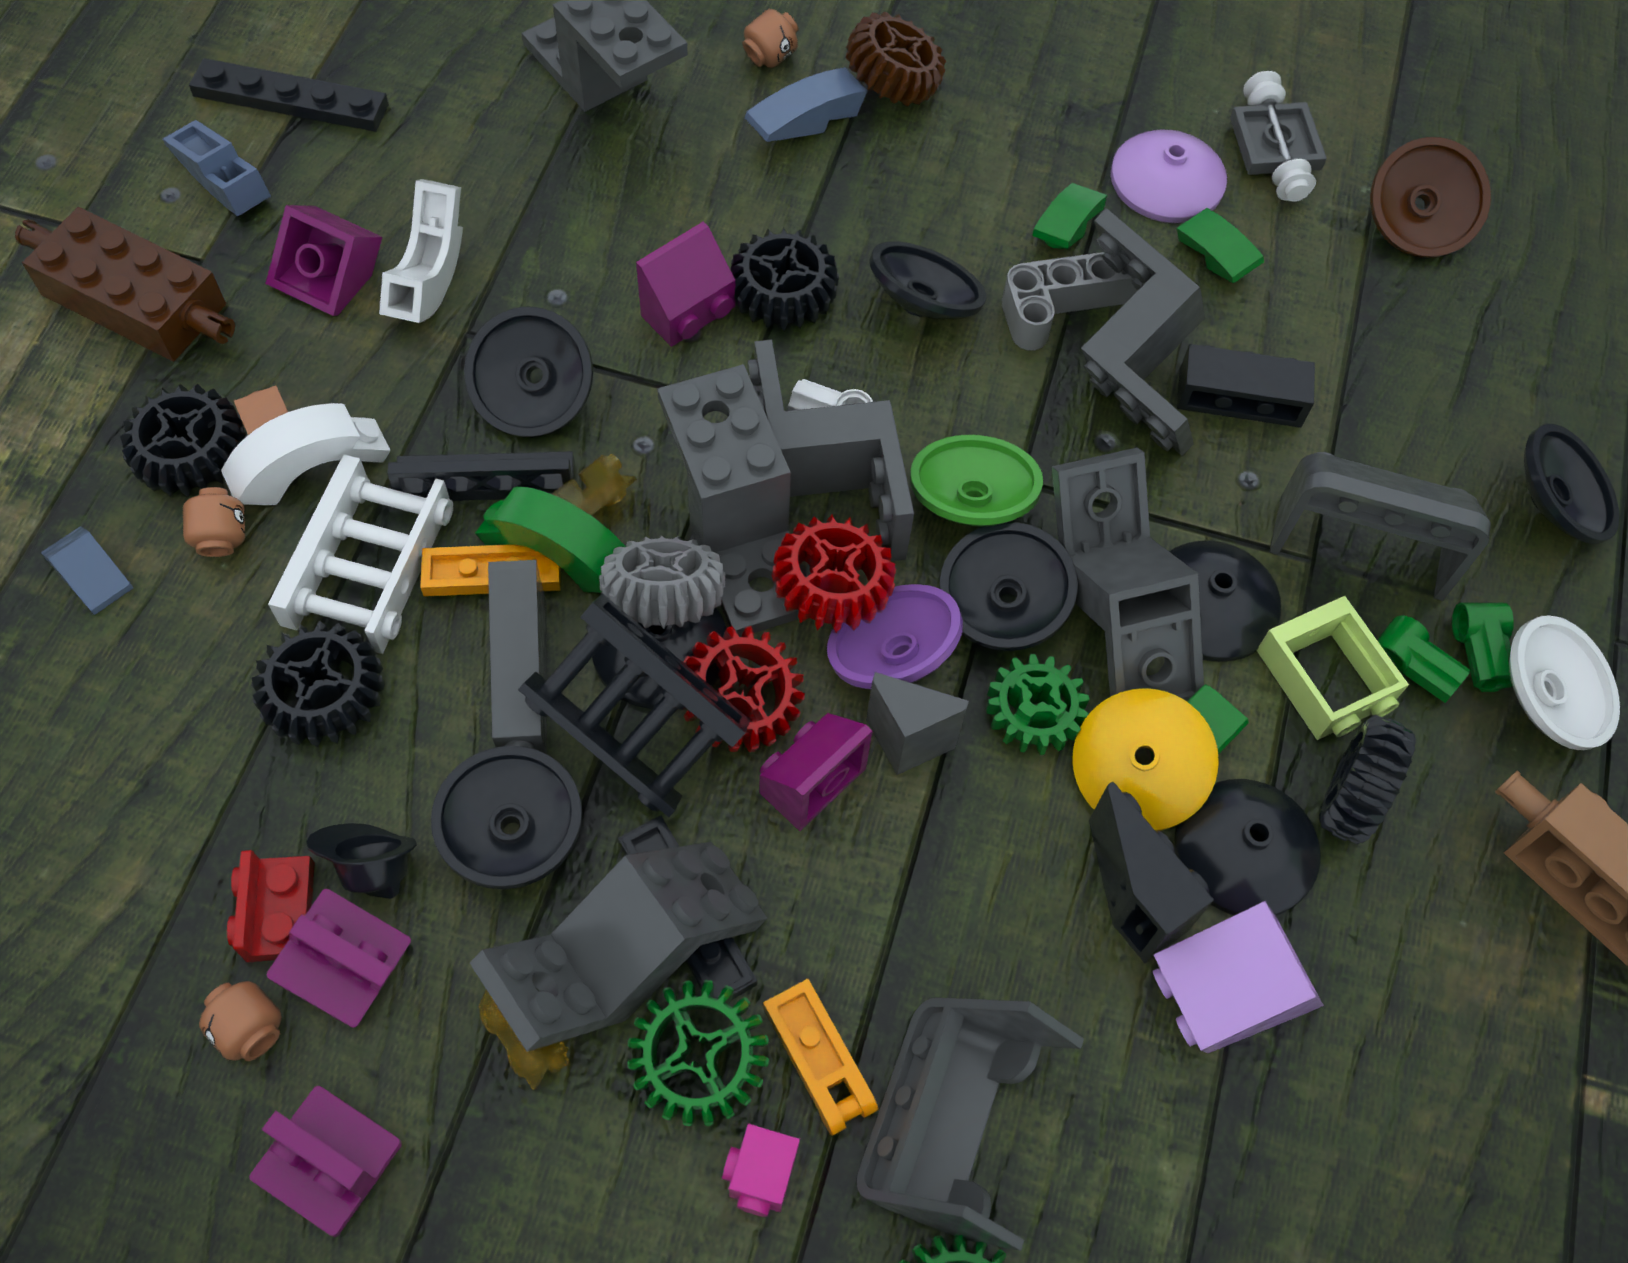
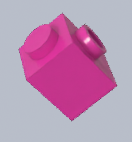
M752 1124L747 1125L741 1149L731 1146L722 1179L731 1182L729 1197L738 1199L736 1206L738 1209L762 1217H768L770 1209L781 1212L800 1139Z

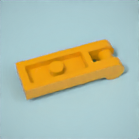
M809 979L763 1002L765 1013L831 1136L846 1129L845 1123L861 1114L863 1118H866L878 1111V1106L872 1092ZM844 1082L850 1092V1096L835 1103L828 1090Z

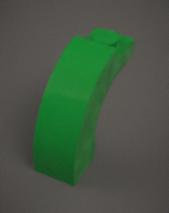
M514 487L505 500L492 504L484 514L485 520L475 532L485 545H521L545 555L559 565L583 592H602L600 590L599 576L601 575V566L604 565V558L613 554L614 548L626 547L607 527L579 507L550 493L528 487Z

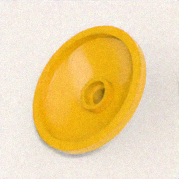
M1157 689L1127 690L1101 702L1083 721L1073 747V770L1080 792L1094 810L1107 785L1114 782L1122 792H1128L1136 799L1141 807L1142 816L1153 829L1161 831L1188 820L1203 806L1211 794L1216 782L1219 765L1217 744L1212 730L1204 717L1184 699ZM1141 748H1149L1154 753V760L1148 765L1139 764L1135 759L1136 752Z

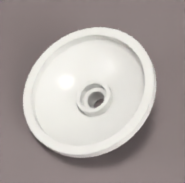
M1540 616L1522 625L1512 642L1509 668L1515 694L1526 715L1542 733L1570 749L1589 750L1606 743L1613 736L1617 728L1620 715V701L1615 678L1598 646L1583 630L1561 617Z

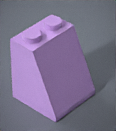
M1266 901L1154 954L1160 968L1154 970L1153 975L1165 998L1168 999L1174 996L1183 1014L1176 1018L1183 1037L1190 1047L1198 1044L1200 1050L1205 1053L1213 1052L1324 1006L1276 915Z

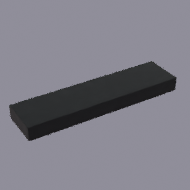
M662 815L618 837L619 844L625 855L680 847ZM732 937L700 945L686 960L701 990L705 980H711L714 983L713 998L718 999L725 986H730L734 990L731 1000L757 986L756 977Z

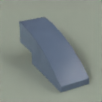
M845 67L828 70L786 86L749 109L744 118L766 142L821 134L825 132L829 120L857 116L868 90Z
M194 120L163 138L168 149L192 176L237 217L271 197L257 168L241 159L231 142L199 121Z

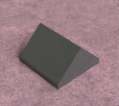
M875 672L872 680L866 721L894 771L899 775L955 749L969 701Z

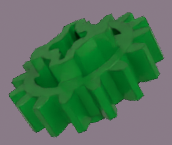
M1030 654L1026 665H1023L1015 657L1011 661L1009 671L1000 667L996 674V682H991L987 696L991 699H988L986 713L995 715L991 728L993 730L1002 728L1006 730L1003 739L1005 744L1012 742L1015 738L1021 741L1020 752L1023 753L1026 752L1030 744L1036 745L1039 755H1045L1050 743L1058 751L1063 750L1067 741L1066 738L1075 741L1077 734L1081 730L1079 726L1082 725L1089 714L1084 710L1089 702V695L1078 693L1084 683L1083 679L1075 678L1070 680L1068 675L1071 666L1067 664L1060 670L1055 668V659L1052 656L1048 657L1045 664H1039L1036 655ZM1060 693L1062 694V696H1063V698H1064V700H1065L1066 703H1064V702L1061 700V698H1060ZM1008 703L1015 708L1014 715L1012 714Z

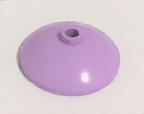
M1154 130L1130 138L1117 150L1111 166V181L1120 199L1135 212L1161 222L1182 223L1188 221L1205 208L1213 211L1222 200L1227 185L1226 170L1219 156L1200 139L1175 130Z

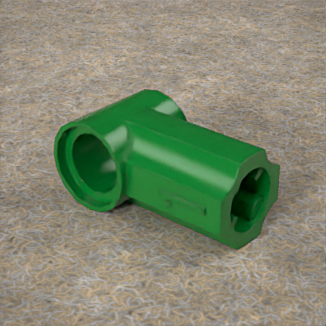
M1459 602L1456 604L1452 614V632L1457 642L1465 644L1474 687L1479 688L1481 692H1497L1504 688L1513 687L1509 668L1511 651L1509 639L1512 636L1514 627L1511 607L1508 603Z
M1404 615L1393 618L1377 641L1401 674L1406 675L1446 703L1471 670L1429 641V632L1419 621Z

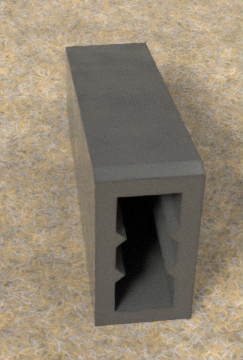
M537 561L488 562L492 739L495 747L521 746L547 754V717L535 713L526 704L525 696L518 691L521 685L535 671L547 680V604Z

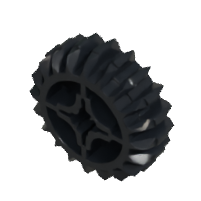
M784 227L780 234H773L767 228L763 238L753 234L750 244L741 243L738 254H733L731 261V272L735 279V302H738L740 313H749L752 323L763 319L767 329L773 323L780 324L783 331L791 323H794L801 329L805 319L815 324L819 314H827L830 303H834L839 284V273H837L835 256L829 255L827 244L817 245L818 242L815 235L803 238L800 229L795 234H788Z
M179 384L176 391L172 393L162 388L161 396L156 399L145 396L146 406L144 408L132 407L134 419L123 421L126 433L120 435L123 447V458L128 467H131L130 470L141 483L145 482L147 487L151 488L154 492L162 489L170 497L178 489L189 497L193 488H207L208 483L213 480L223 484L221 470L232 451L247 437L239 413H236L233 403L227 397L222 398L215 389L206 392L199 384L195 385L190 391Z
M319 621L315 630L308 632L307 628L300 624L298 629L299 635L291 638L289 635L281 633L283 644L280 647L267 645L266 653L270 659L256 660V669L259 675L251 678L252 687L256 691L252 695L253 703L260 710L259 715L266 725L272 726L275 734L282 738L289 735L293 743L300 745L308 737L312 745L319 747L323 736L328 735L332 742L338 744L339 732L347 729L349 733L356 735L357 728L354 723L358 719L371 722V713L368 708L380 707L381 698L378 692L384 690L385 686L383 677L380 675L383 673V666L380 659L375 657L376 652L373 646L368 641L364 642L361 635L355 630L347 633L345 628L337 623L328 631L326 625ZM341 660L354 667L352 681L344 679L339 669ZM286 686L293 688L296 693L295 696L298 702L295 708L284 703Z
M1374 715L1364 721L1362 727L1358 728L1355 737L1351 739L1346 752H1344L1325 794L1319 814L1322 828L1332 832L1331 835L1341 840H1349L1355 844L1363 843L1370 839L1371 835L1376 832L1379 824L1384 821L1388 810L1392 808L1393 801L1397 794L1400 793V787L1407 777L1406 773L1412 763L1411 758L1415 752L1416 738L1413 731L1405 728L1400 722L1391 718L1385 719L1378 715Z

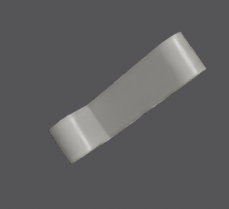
M1104 252L1014 265L1007 274L1002 297V308L1013 341L1025 350L1041 349L1048 340L1054 314L1125 304L1137 292V289L1131 282L1133 278L1124 270L1117 273L1111 269L1102 258Z

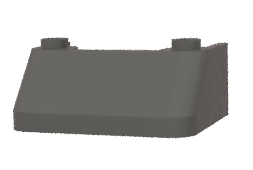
M1317 452L1301 459L1280 498L1269 553L1279 554L1304 509L1441 547L1434 599L1443 601L1488 545L1491 523L1477 499L1463 489L1449 488L1335 457L1327 452Z
M935 997L923 1002L917 1008L910 1021L859 1167L857 1189L860 1195L880 1207L950 1235H963L966 1240L984 1242L989 1245L1021 1251L1024 1239L989 1219L991 1212L990 1195L985 1188L969 1181V1177L999 1083L1016 1084L1026 1079L1036 1067L1042 1046L1081 1049L1084 1039L1030 1001Z

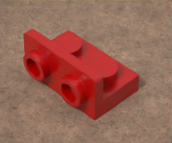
M253 850L241 851L240 866L234 867L231 876L232 893L234 897H237L236 913L228 919L227 939L229 945L233 946V949L246 962L275 961L289 941V932L300 915L305 916L311 908L315 866L311 856L259 859Z

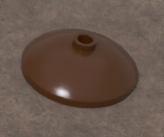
M1441 137L1419 138L1402 145L1392 152L1376 172L1370 193L1372 216L1383 237L1396 249L1422 258L1448 255L1468 244L1483 227L1491 203L1489 178L1479 159L1462 144ZM1416 198H1421L1424 201V210L1417 208L1415 204Z

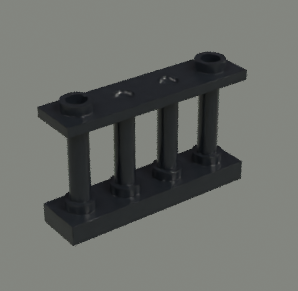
M602 593L580 616L588 624L586 626L587 634L547 680L535 671L521 685L518 691L525 696L526 704L535 713L543 717L549 716L636 789L638 798L645 806L655 812L660 810L667 817H670L675 812L682 798V795L674 789V786L715 741L721 742L724 740L733 747L746 733L751 720ZM612 644L626 656L624 658L626 664L583 712L565 697L562 692L602 645L609 646ZM649 676L663 688V697L621 744L599 724L640 677L647 678ZM687 708L701 720L699 722L701 728L664 770L657 775L636 756L678 709L684 710Z

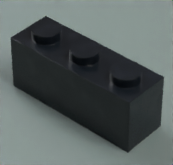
M1189 344L1179 369L1177 409L1301 428L1314 405L1315 363L1294 358L1261 355L1249 351L1241 352L1215 348L1209 345Z

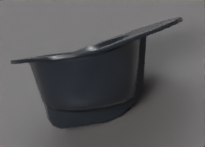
M355 823L337 824L321 828L310 834L306 840L309 851L333 863L345 890L392 899L398 895L400 882L407 873L408 852L417 846L414 838L399 836L379 827Z

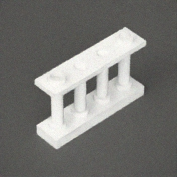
M343 454L268 603L279 625L298 630L303 617L308 616L310 613L365 628V633L375 652L383 654L389 639L394 640L399 633L402 623L401 613L421 572L422 548H432L441 526H446L451 519L453 501L449 498L445 482L435 479L427 498L370 483L360 458ZM366 500L419 514L409 535L356 521L352 517L359 503L362 504ZM347 537L402 551L392 572L337 558L334 554L341 540H345ZM329 574L384 589L374 611L318 596L316 591L323 577L326 578Z

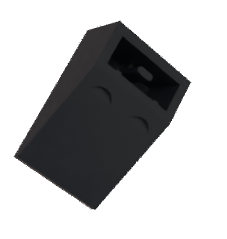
M1111 782L1107 785L1091 815L1089 825L1112 924L1140 959L1147 963L1154 957V954L1164 950L1187 933L1214 899L1210 896L1204 879L1196 871L1188 870L1176 856L1170 839L1163 832L1154 830L1142 816L1141 807L1136 799L1128 792H1122L1114 782Z

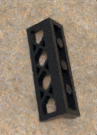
M573 451L397 456V462H388L387 474L392 488L427 498L435 479L445 482L449 498L452 501L506 499L514 487L533 488L560 498L574 497Z

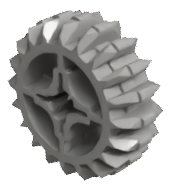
M661 535L659 539L644 537L641 542L629 541L626 547L614 548L613 554L604 558L599 581L602 593L635 622L643 623L644 628H648L651 625H661L664 629L667 625L674 624L683 627L684 622L687 621L697 623L700 622L701 616L712 615L714 608L721 605V598L724 594L723 588L725 587V572H723V564L720 562L719 554L711 552L710 546L698 545L697 540L694 539L683 541L680 536L674 539H666Z

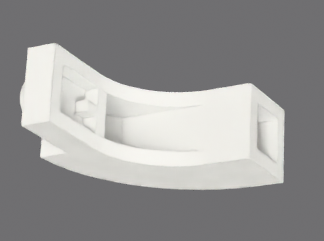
M424 179L416 180L410 239L400 263L394 269L382 273L380 315L420 323L430 318L441 305L453 278L460 251L463 227L458 226L461 187Z
M320 404L285 413L254 430L232 451L221 472L232 497L237 498L243 504L277 505L292 481L312 467L326 462L341 460L343 454L360 458L361 461L384 462L391 450L375 419L350 417L344 404Z

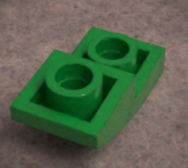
M1071 183L1053 200L1033 229L1032 236L1044 240L1052 248H1070L1084 237L1088 221L1104 210L1107 195Z
M1205 208L1176 228L1178 240L1205 256L1206 268L1231 283H1235L1264 263L1263 255L1248 238L1226 219L1209 208Z

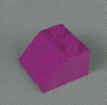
M286 205L265 284L332 316H338L372 276L383 237L317 206Z
M704 221L636 262L641 317L670 347L683 339L693 337L700 328L716 318L726 316L735 307V279L709 226Z
M827 713L817 723L813 721L806 723L798 731L793 740L794 744L783 754L779 751L774 753L762 765L760 769L759 794L795 828L801 831L866 770L872 730L866 724Z

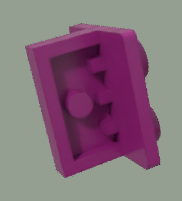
M323 889L305 916L301 914L290 930L289 941L268 970L267 978L345 1025L356 1028L408 948L411 939L409 936L333 891Z
M315 1086L290 1120L275 1110L261 1130L274 1138L275 1141L253 1169L249 1178L256 1185L327 1234L337 1237L398 1152L402 1142L399 1138L323 1087Z

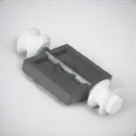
M1274 71L1258 72L1245 83L1243 88L1244 95L1248 98V106L1234 107L1230 116L1248 175L1273 173L1272 181L1277 186L1276 193L1281 200L1300 201L1307 197L1316 185V179L1311 174V170H1322L1327 158L1308 103L1281 104L1285 99L1286 92L1284 87L1281 86L1280 75Z

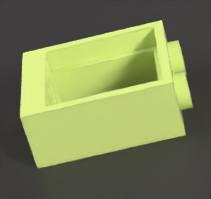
M1346 596L1270 629L1257 650L1317 740L1332 733L1336 737L1344 736L1356 729L1361 724L1360 720L1369 715L1386 716L1400 705L1397 699L1409 686ZM1329 636L1334 638L1372 692L1371 695L1335 712L1332 711L1293 654Z

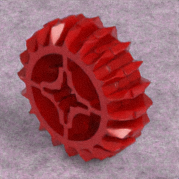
M832 514L826 523H822L815 516L808 526L798 522L793 530V534L786 533L781 541V546L775 551L772 579L773 583H776L775 592L777 598L785 599L784 606L786 612L799 610L798 618L800 623L808 618L815 620L817 631L824 623L831 624L835 633L841 629L842 623H846L853 631L860 625L861 620L870 624L875 619L876 612L882 613L886 608L889 596H892L895 587L894 577L896 568L895 563L891 562V548L882 547L881 535L868 536L867 524L860 528L853 527L851 517L844 524L837 523ZM804 561L810 566L809 571L811 573L806 578L799 567ZM860 569L863 570L868 580L865 586L859 581L860 575L857 571Z
M733 625L726 628L723 638L716 631L709 633L707 644L697 642L692 649L694 656H686L683 661L704 681L706 680L707 669L716 662L720 669L718 676L722 687L717 692L751 720L746 733L733 747L728 744L730 752H737L742 740L749 752H755L759 748L760 741L767 747L772 746L776 742V734L785 736L790 731L791 727L788 721H796L800 716V710L795 705L800 704L805 698V693L795 688L804 681V675L790 673V670L797 664V657L784 659L781 654L786 649L785 642H781L773 648L768 644L771 639L770 632H764L758 640L754 638L752 626L745 627L741 637L738 636ZM740 658L751 660L761 667L750 668ZM736 682H739V687L742 683L747 687L754 684L746 696H744V690L741 695L736 693V691L728 694ZM773 682L775 705L772 714L767 717L762 708L765 702L762 698L761 690L768 683ZM689 710L684 715L687 722L699 719ZM700 725L696 729L695 733H697L698 730L701 728ZM715 741L712 746L718 747L721 742Z

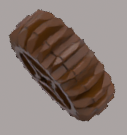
M872 12L869 17L863 16L848 38L849 42L846 46L847 53L845 58L850 62L849 69L857 73L856 80L865 82L868 85L867 90L876 91L879 93L880 98L885 96L893 104L901 101L905 106H909L911 103L920 105L923 100H928L931 95H934L946 71L944 68L946 59L941 55V47L934 45L935 38L927 36L924 33V28L916 27L913 25L912 20L909 22L902 20L898 14L892 17L888 12H883L881 15Z

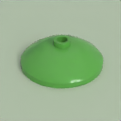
M958 435L937 440L923 448L916 455L911 465L910 484L917 499L941 518L957 524L986 527L1013 521L1033 509L1042 493L1043 475L1036 461L1027 452L1012 443L989 436Z

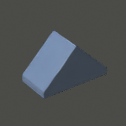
M81 526L41 552L44 558L93 615L133 589L130 582L90 532Z

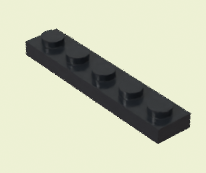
M203 58L189 83L193 97L373 132L377 131L389 105L387 95L383 92Z

